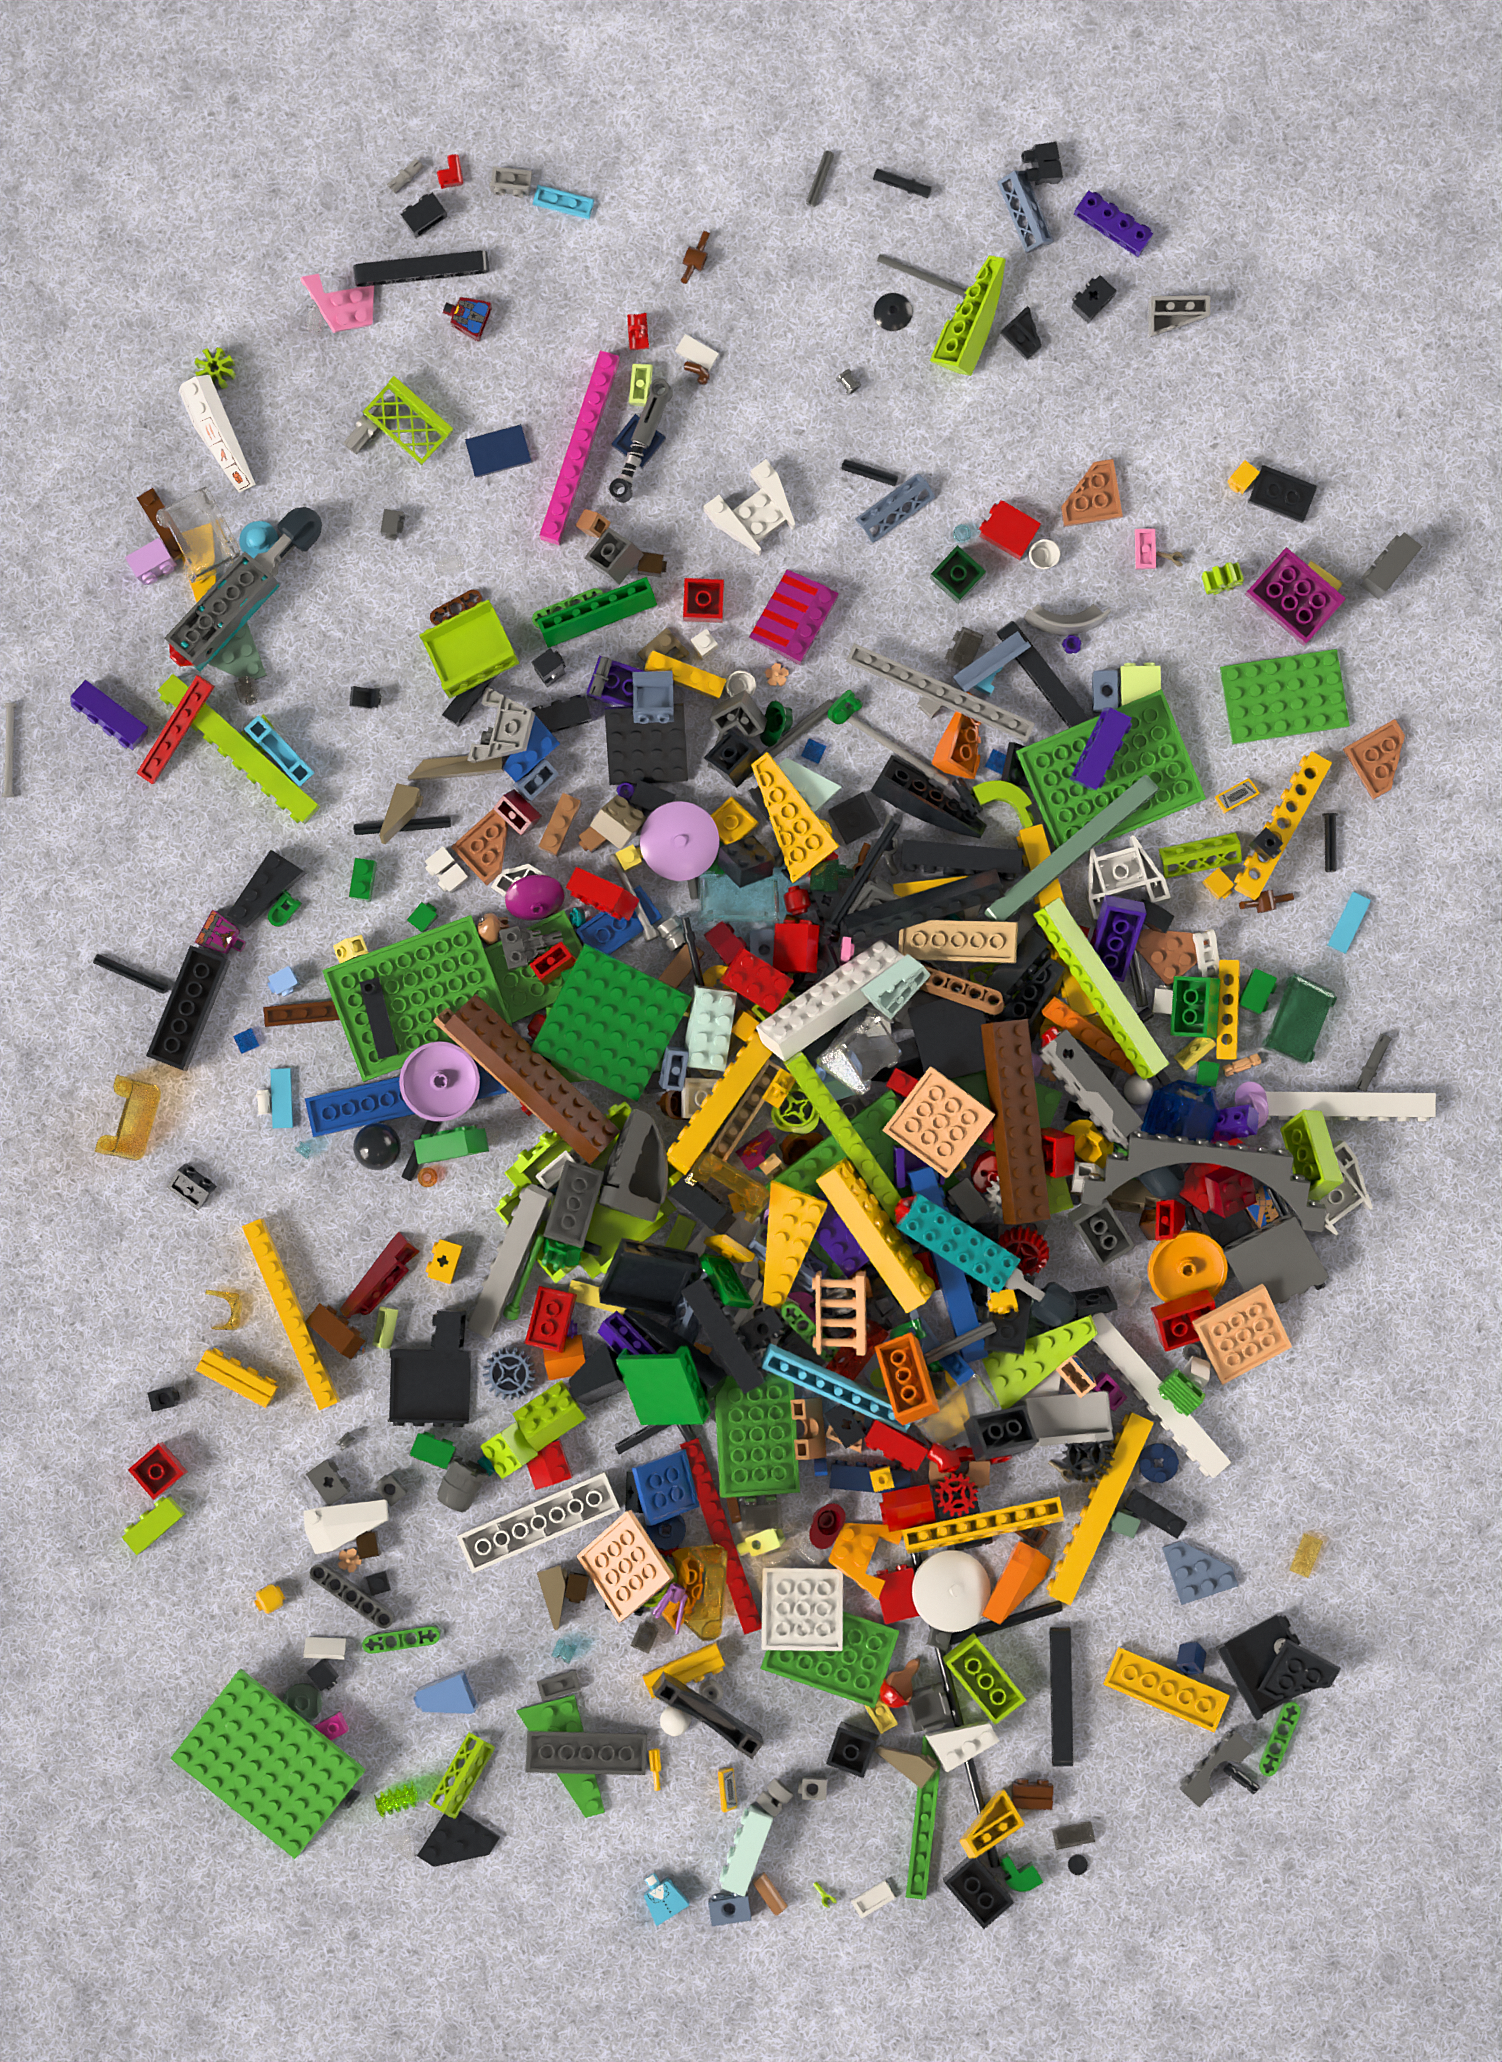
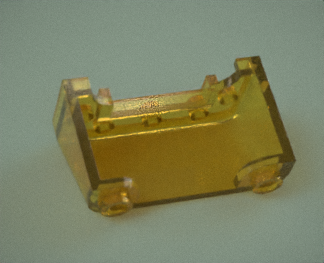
M116 1074L113 1088L117 1095L126 1098L116 1136H101L97 1141L94 1152L138 1161L143 1158L161 1098V1090L155 1084Z
M705 1151L699 1156L684 1180L693 1186L698 1181H703L706 1184L709 1178L713 1177L744 1197L740 1206L745 1208L746 1214L743 1219L751 1224L763 1211L770 1199V1192L763 1183L711 1151Z
M721 1545L689 1547V1558L696 1560L699 1568H706L704 1603H695L694 1611L691 1614H684V1624L702 1641H712L721 1635L723 1627L729 1555L727 1550Z

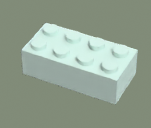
M700 985L693 986L684 1046L689 1052L687 1067L725 1071L737 992L734 990Z
M751 1804L748 1809L744 1808L741 1816L742 1827H737L734 1835V1843L736 1844L734 1847L730 1846L726 1862L729 1863L727 1866L723 1865L719 1881L722 1882V1889L745 1897L773 1820V1816L765 1809Z

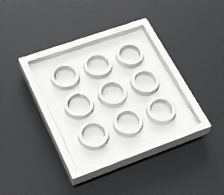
M762 1568L761 1650L842 1651L843 1572L839 1569Z

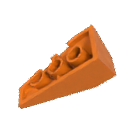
M955 711L936 747L931 764L944 773L975 779L980 764L978 744L981 743V737L978 734L981 722Z
M1020 1541L1015 1543L982 1616L1000 1625L1044 1579L1052 1561L1038 1550Z

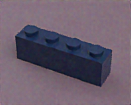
M836 1460L835 1463H831L830 1489L887 1493L910 1488L911 1471L900 1465H895V1469L890 1468L894 1487L874 1492L869 1470L885 1467L887 1464L876 1463L875 1467L867 1466L866 1462H855V1465H848V1461Z

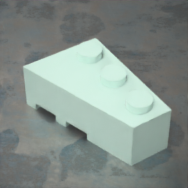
M787 757L778 765L815 814L841 790V786Z
M907 954L860 990L875 1008L889 1019H892L931 975L922 964Z

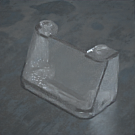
M207 487L200 488L158 510L156 515L157 521L160 526L170 528L186 559L183 572L190 579L191 583L228 570L240 557L238 544Z
M876 1014L847 1029L815 1061L821 1069L852 1092L862 1095L871 1089L870 1085L872 1082L870 1079L883 1067L887 1066L890 1068L898 1063L897 1059L902 1055V1052Z
M973 1370L975 1374L967 1382L960 1386L958 1384L954 1385L937 1400L940 1412L911 1422L930 1447L934 1442H939L951 1451L954 1450L956 1446L967 1438L963 1424L971 1416L1001 1409V1406L975 1370Z

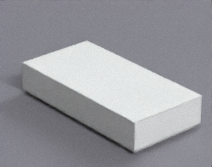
M686 334L675 350L677 354L689 361L702 365L708 372L719 356V353Z
M306 1637L304 1658L344 1659L346 1639Z
M883 1880L853 1898L851 1902L862 1919L895 1899L896 1896L887 1881Z

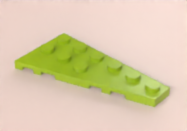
M1091 1315L1026 1339L1024 1356L992 1352L988 1354V1357L982 1358L1002 1410L1013 1406L1056 1370L1059 1365L1098 1334Z

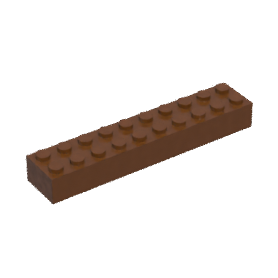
M477 994L466 1002L445 1024L444 1027L589 1164L621 1132L540 1054L532 1051V1046Z
M1028 1019L982 1024L981 1031L990 1108L995 1113V1116L992 1118L1004 1224H1021L1051 1219Z

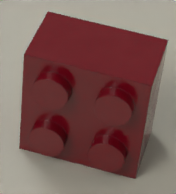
M1224 1166L1204 1176L1210 1210L1221 1217L1226 1218L1257 1203L1253 1177L1251 1175Z

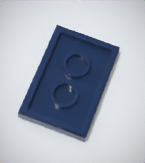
M521 424L465 439L475 478L532 463Z

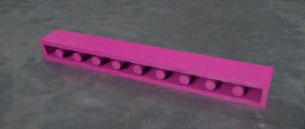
M602 350L599 351L539 534L540 539L560 545L620 362L617 355Z

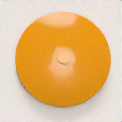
M1185 1230L1180 1231L1176 1239L1163 1240L1158 1243L1149 1258L1147 1273L1152 1289L1165 1303L1208 1289L1212 1298H1214L1226 1281L1228 1264L1222 1248L1212 1237L1203 1232Z

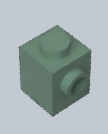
M1122 1508L1121 1511L1116 1510L1115 1514H1112L1108 1524L1110 1525V1530L1134 1539L1141 1520L1133 1516L1134 1512Z

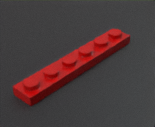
M196 675L136 772L150 784L156 783L215 687L200 675Z

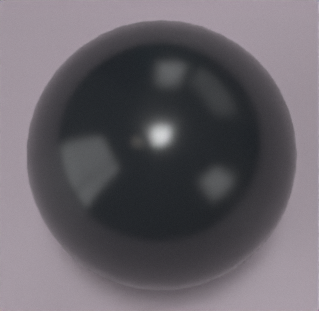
M383 1123L368 1124L355 1136L353 1143L354 1155L365 1168L375 1171L384 1170L397 1161L401 1152V1141L396 1131L390 1126Z

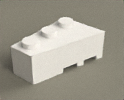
M987 1721L924 1733L940 1764L947 1772L999 1742L992 1726Z

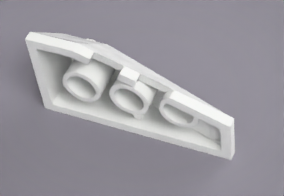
M387 1500L320 1507L304 1511L305 1532L315 1554L336 1551L341 1548V1545L355 1540L360 1534L370 1531L389 1520Z

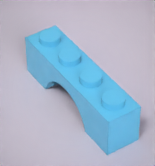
M260 715L244 728L277 761L299 787L315 773Z

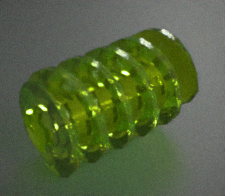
M411 1781L410 1788L403 1784L402 1791L398 1786H395V1793L389 1788L386 1796L383 1791H380V1798H377L374 1794L375 1804L381 1817L386 1816V1811L389 1815H393L394 1809L398 1813L401 1812L402 1807L404 1810H408L409 1804L415 1808L417 1801L419 1802L417 1789L413 1781Z

